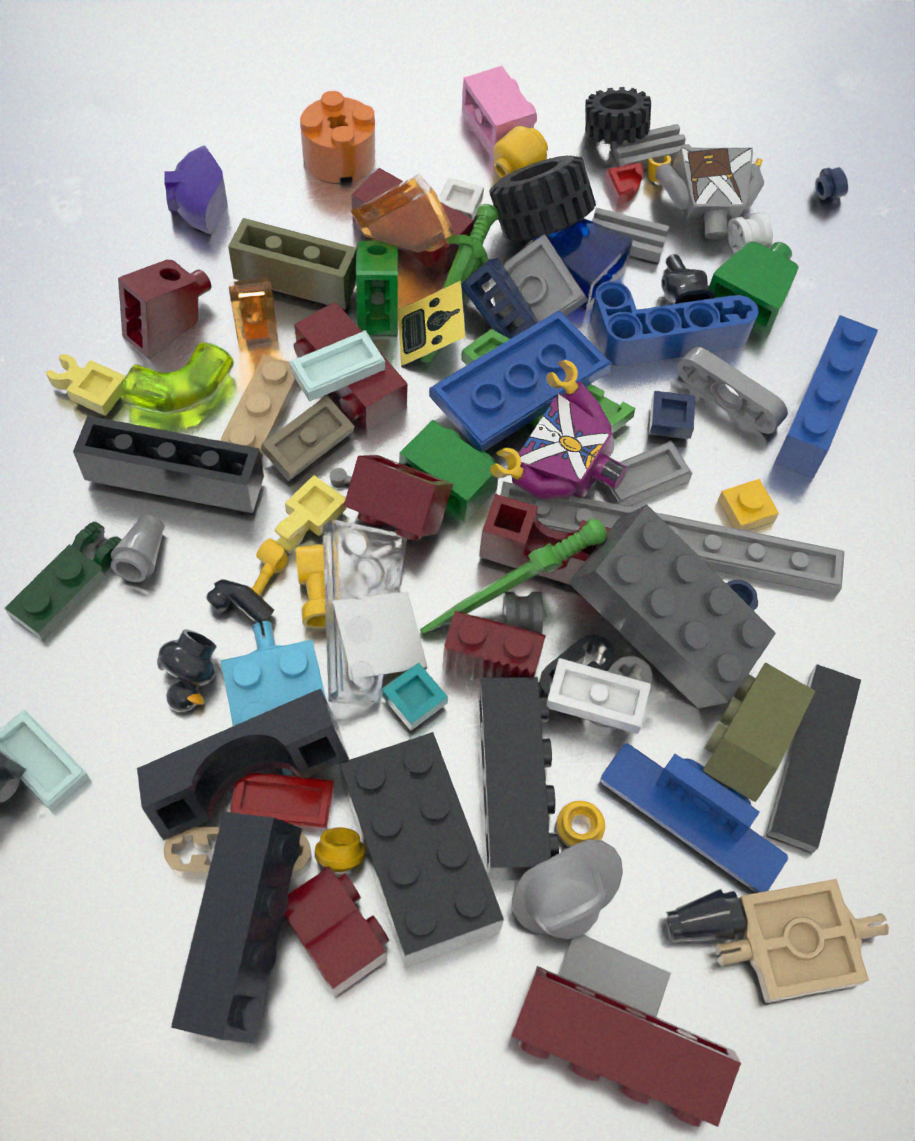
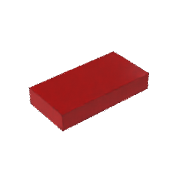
M254 772L235 783L230 812L272 817L298 826L304 831L324 832L329 828L335 787L334 781L313 778L302 779L301 777Z

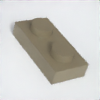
M326 395L264 441L261 445V451L283 476L290 481L350 435L354 425Z

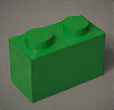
M431 420L399 452V463L453 483L446 510L464 523L497 490L498 478L494 477L490 471V466L496 464L494 459L486 452L477 451L468 445L453 429L444 428L434 420Z

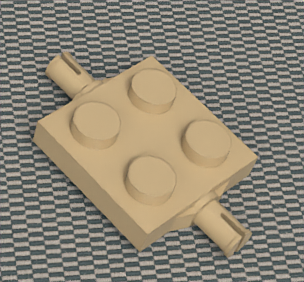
M837 879L740 896L738 899L746 926L743 940L717 943L715 945L716 955L722 954L717 958L721 966L750 961V964L757 972L764 1001L769 1003L863 985L870 981L861 956V939L881 935L886 936L889 934V925H880L887 920L882 913L855 919L844 903Z

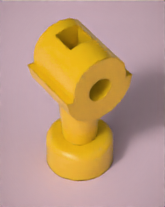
M332 544L295 547L299 585H306L309 601L304 603L301 608L302 624L312 629L331 627L338 623L333 601L328 599V582L334 575Z

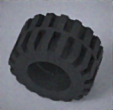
M558 156L525 166L506 175L489 190L493 205L499 213L498 220L503 235L508 240H530L539 238L544 234L549 235L584 219L596 206L583 158L579 156Z

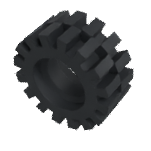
M609 87L606 88V92L600 89L596 91V95L591 93L585 101V132H587V136L589 138L594 137V141L597 142L604 139V144H611L612 141H617V145L623 144L625 140L633 143L636 138L640 140L645 138V134H649L651 127V97L649 95L646 96L644 91L637 93L636 88H631L628 91L625 90V87H619V90Z

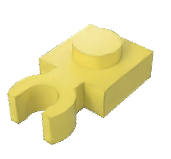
M61 354L58 357L62 368L67 370L66 372L60 374L52 370L46 372L49 383L56 389L66 390L71 401L104 416L107 415L129 386L125 375L92 360L84 368H81L72 356Z

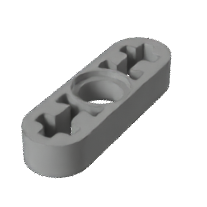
M694 347L678 362L677 370L684 382L757 431L766 434L773 433L786 419L788 409L781 398L708 350ZM726 385L734 389L738 395L732 393Z

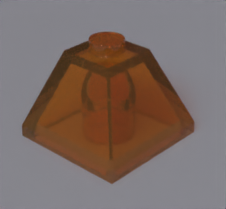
M420 174L413 176L350 211L365 237L418 253L424 250L431 252L441 248L447 243V238L455 234L435 190Z

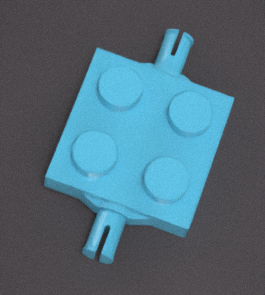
M262 621L265 638H263L259 622L252 626L257 650L250 654L220 660L233 726L320 688L325 696L312 639L289 645H275L272 623ZM282 768V773H283V774H285V775H290V774H292V771H291V770H287V769H283V768Z

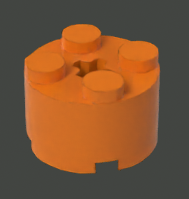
M338 91L323 93L320 100L311 103L305 108L300 116L302 156L308 172L314 177L330 183H340V178L352 176V181L366 176L375 164L376 128L374 109L358 100L343 97Z

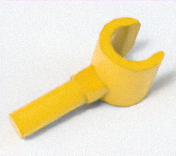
M271 538L262 543L256 554V558L265 564L252 587L260 596L273 574L279 573L288 564V557L284 548Z

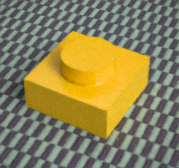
M760 479L722 490L718 498L733 528L748 531L775 522L779 514Z

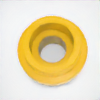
M580 800L570 802L558 814L556 831L561 841L568 847L589 839L601 840L605 833L604 816L590 802ZM575 820H582L588 825L589 831L579 834L573 830L571 823Z
M336 827L328 829L321 834L320 841L315 845L314 856L319 864L326 868L330 867L333 872H346L364 860L365 847L360 841V835L356 831L349 828Z

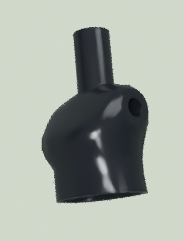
M671 254L667 257L665 263L670 272L662 276L661 286L669 305L715 298L714 293L709 288L705 271L686 269L680 256L677 254Z

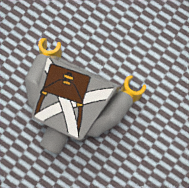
M681 147L673 162V167L671 166V157L669 155L663 157V163H656L653 161V158H649L648 178L653 182L661 183L674 204L682 209L686 220L704 221L705 238L710 240L725 238L728 235L727 221L739 217L744 209L751 207L764 186V179L760 169L763 160L757 158L755 163H752L753 147Z

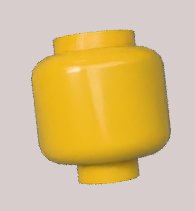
M514 127L497 141L493 147V157L495 160L493 168L502 179L518 169L546 160L548 151L547 141L533 127Z

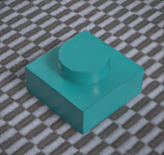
M419 662L382 688V697L410 731L448 704L447 694Z

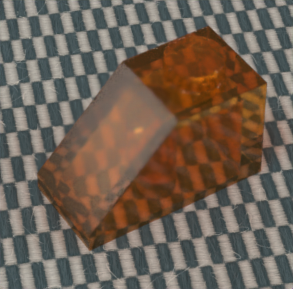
M270 277L229 282L228 287L238 346L279 341Z

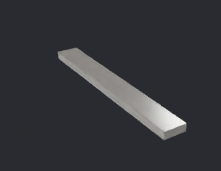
M503 481L500 493L501 496L538 506L537 517L539 521L552 530L565 533L578 530L581 520L588 521L589 519H597L605 527L612 528L620 517L637 509L574 495L565 499L540 500L514 483ZM655 512L712 570L832 595H838L842 589L844 550Z

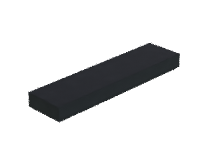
M816 664L812 670L808 687L815 690V693L793 738L767 832L768 836L813 853L819 848L861 679Z

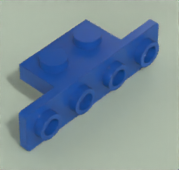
M626 743L621 747L600 777V782L755 893L769 891L789 857L784 851L750 828L760 811L751 806V802L747 797L730 787L725 788L709 777V774L702 771L704 767L695 760L683 759L675 753L665 768H663L632 745Z

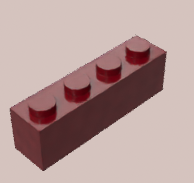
M536 966L511 1037L520 1040L518 1046L523 1051L541 1059H548L550 1054L570 1062L568 1068L572 1072L585 1079L598 1082L600 1076L621 1084L619 1091L637 1102L649 1104L651 1098L671 1106L670 1113L674 1117L696 1127H701L703 1121L716 1127L719 1126L741 1066V1061L735 1050L539 966Z

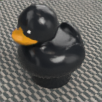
M183 629L178 639L164 643L160 647L157 657L158 669L161 671L166 670L179 679L170 685L166 693L168 705L176 712H188L197 704H204V699L199 694L198 687L208 684L215 674L212 655L217 648L216 644L204 635L188 629Z

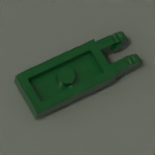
M96 521L89 523L76 535L73 544H69L4 608L7 614L41 640L45 639L106 577L105 573L111 567V552L122 539L118 536L110 537L109 540H106L105 544H102L97 549L93 560H91L87 555L102 540L105 528Z

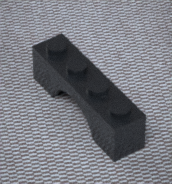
M321 688L138 767L137 774L141 808L162 840L164 841L210 821L220 797L234 783L251 773L269 768H283L295 772L302 779H306L349 760L338 722Z

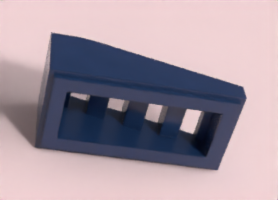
M498 258L488 260L461 284L463 291L490 327L509 339L539 322ZM493 279L496 284L485 292L482 286ZM502 291L505 297L494 306L490 300ZM511 303L515 309L505 318L501 319L498 313ZM521 316L525 322L510 333L507 326L517 317Z

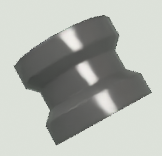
M505 592L503 594L502 609L503 624L542 634V593L531 592L528 596H517L514 592Z

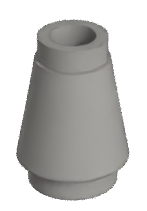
M141 515L139 520L112 550L111 568L119 577L131 582H141L146 576L154 572L162 532L165 528L163 522L152 515Z

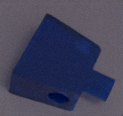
M585 218L561 231L546 235L588 299L587 302L580 306L585 310L594 302L598 286L604 282L613 281L627 266L633 239L629 236Z

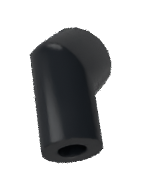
M226 579L215 582V587L206 595L207 601L218 611H225L233 602L255 623L259 622L260 626L263 624L262 621H266L275 610L251 587Z

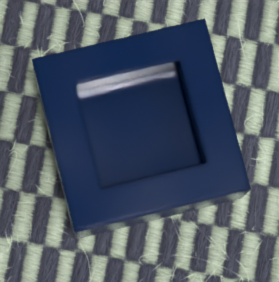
M654 391L651 400L649 434L691 439L694 431L695 396Z

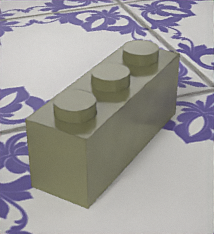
M242 218L228 245L232 274L235 280L327 305L336 302L342 309H346L355 289L356 247L247 218Z
M766 662L756 678L748 674L704 749L712 754L702 771L756 803L778 770L815 690Z

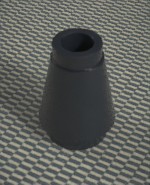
M718 889L679 906L675 910L666 912L673 942L683 940H734L735 934L746 931L742 908L735 891L723 893L721 889Z

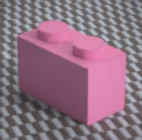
M503 66L463 77L462 108L492 152L497 141L514 127L525 126L527 128H534V124L537 123L536 109L531 102L526 100L519 89L517 81L513 78L511 79Z

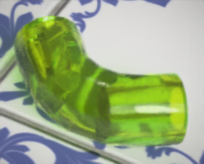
M205 342L199 343L185 366L174 372H159L135 364L128 371L124 380L121 400L123 404L166 415L191 411L215 396L234 367V360L221 347Z

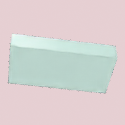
M366 331L289 362L290 371L309 402L385 370V360Z
M25 709L0 729V750L27 769L20 779L51 812L90 779L84 769Z

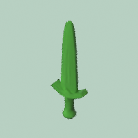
M482 204L477 208V220L470 236L447 235L448 244H456L459 246L443 289L459 281L462 284L489 260L483 243L491 225L499 218L498 210L493 205ZM462 289V300H463L464 297H465V295H466V293H465V292L463 291V289ZM438 350L421 357V361L429 363Z
M589 519L582 529L579 530L580 532H575L573 536L570 535L567 539H563L561 543L558 542L555 546H552L550 543L543 548L531 552L528 555L530 558L529 562L442 613L420 629L422 635L452 622L455 611L468 614L542 571H547L548 573L556 571L563 565L564 559L566 560L569 556L575 555L574 553L580 552L586 546L603 544L607 539L605 526L597 519Z

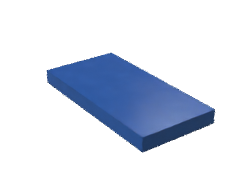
M558 310L429 388V397L478 451L484 452L544 414L558 393L565 394L564 388H553L547 382V374L550 372H554L559 380L564 382L566 374L558 365V362L563 360L571 361L576 366L578 372L575 382H582L585 387L608 374L612 363Z

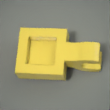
M312 476L285 502V510L289 516L282 520L274 529L275 533L280 536L276 542L284 548L285 552L290 554L295 550V547L300 545L309 529L320 536L347 509V507L343 506L346 497L316 476Z

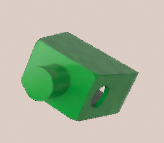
M374 239L357 243V326L362 332L366 331L368 335H398V243L394 241ZM373 292H383L385 303L373 304L371 302V294Z
M755 241L749 242L713 273L709 288L714 293L715 298L742 295L753 300L759 312L754 327L769 335L788 296L799 266L790 260L792 250L783 242H775L770 248Z

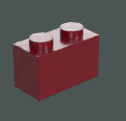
M360 455L357 457L343 506L357 511V518L374 525H382L384 522L396 527L395 533L411 540H420L421 536L437 534L439 532L453 483L380 455Z

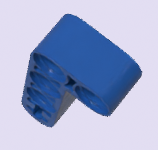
M607 281L599 285L596 290L590 321L600 352L612 365L626 366L684 357L694 347L704 348L711 353L743 347L749 339L759 312L755 302L742 295L637 309L627 286L617 281Z

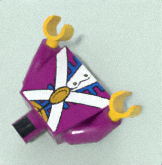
M560 361L558 365L566 374L564 382L560 381L554 372L547 374V382L553 388H564L565 394L558 393L519 454L511 448H504L496 452L498 456L506 459L507 469H504L499 464L490 466L491 474L494 477L504 478L510 475L515 485L540 500L565 499L572 495L584 497L595 480L615 490L623 481L628 468L626 465L610 458L614 450L612 425L599 402L582 382H575L578 375L576 366L571 361Z

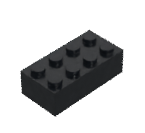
M434 732L340 763L341 783L361 842L365 847V854L404 968L499 934L504 917Z

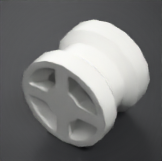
M764 212L753 213L749 219H744L743 217L732 218L728 223L727 238L730 249L734 254L747 243L754 241L767 248L771 247L773 230L771 222Z

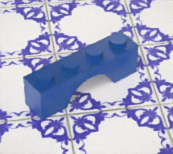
M839 315L774 462L775 464L814 479L829 451L878 329Z

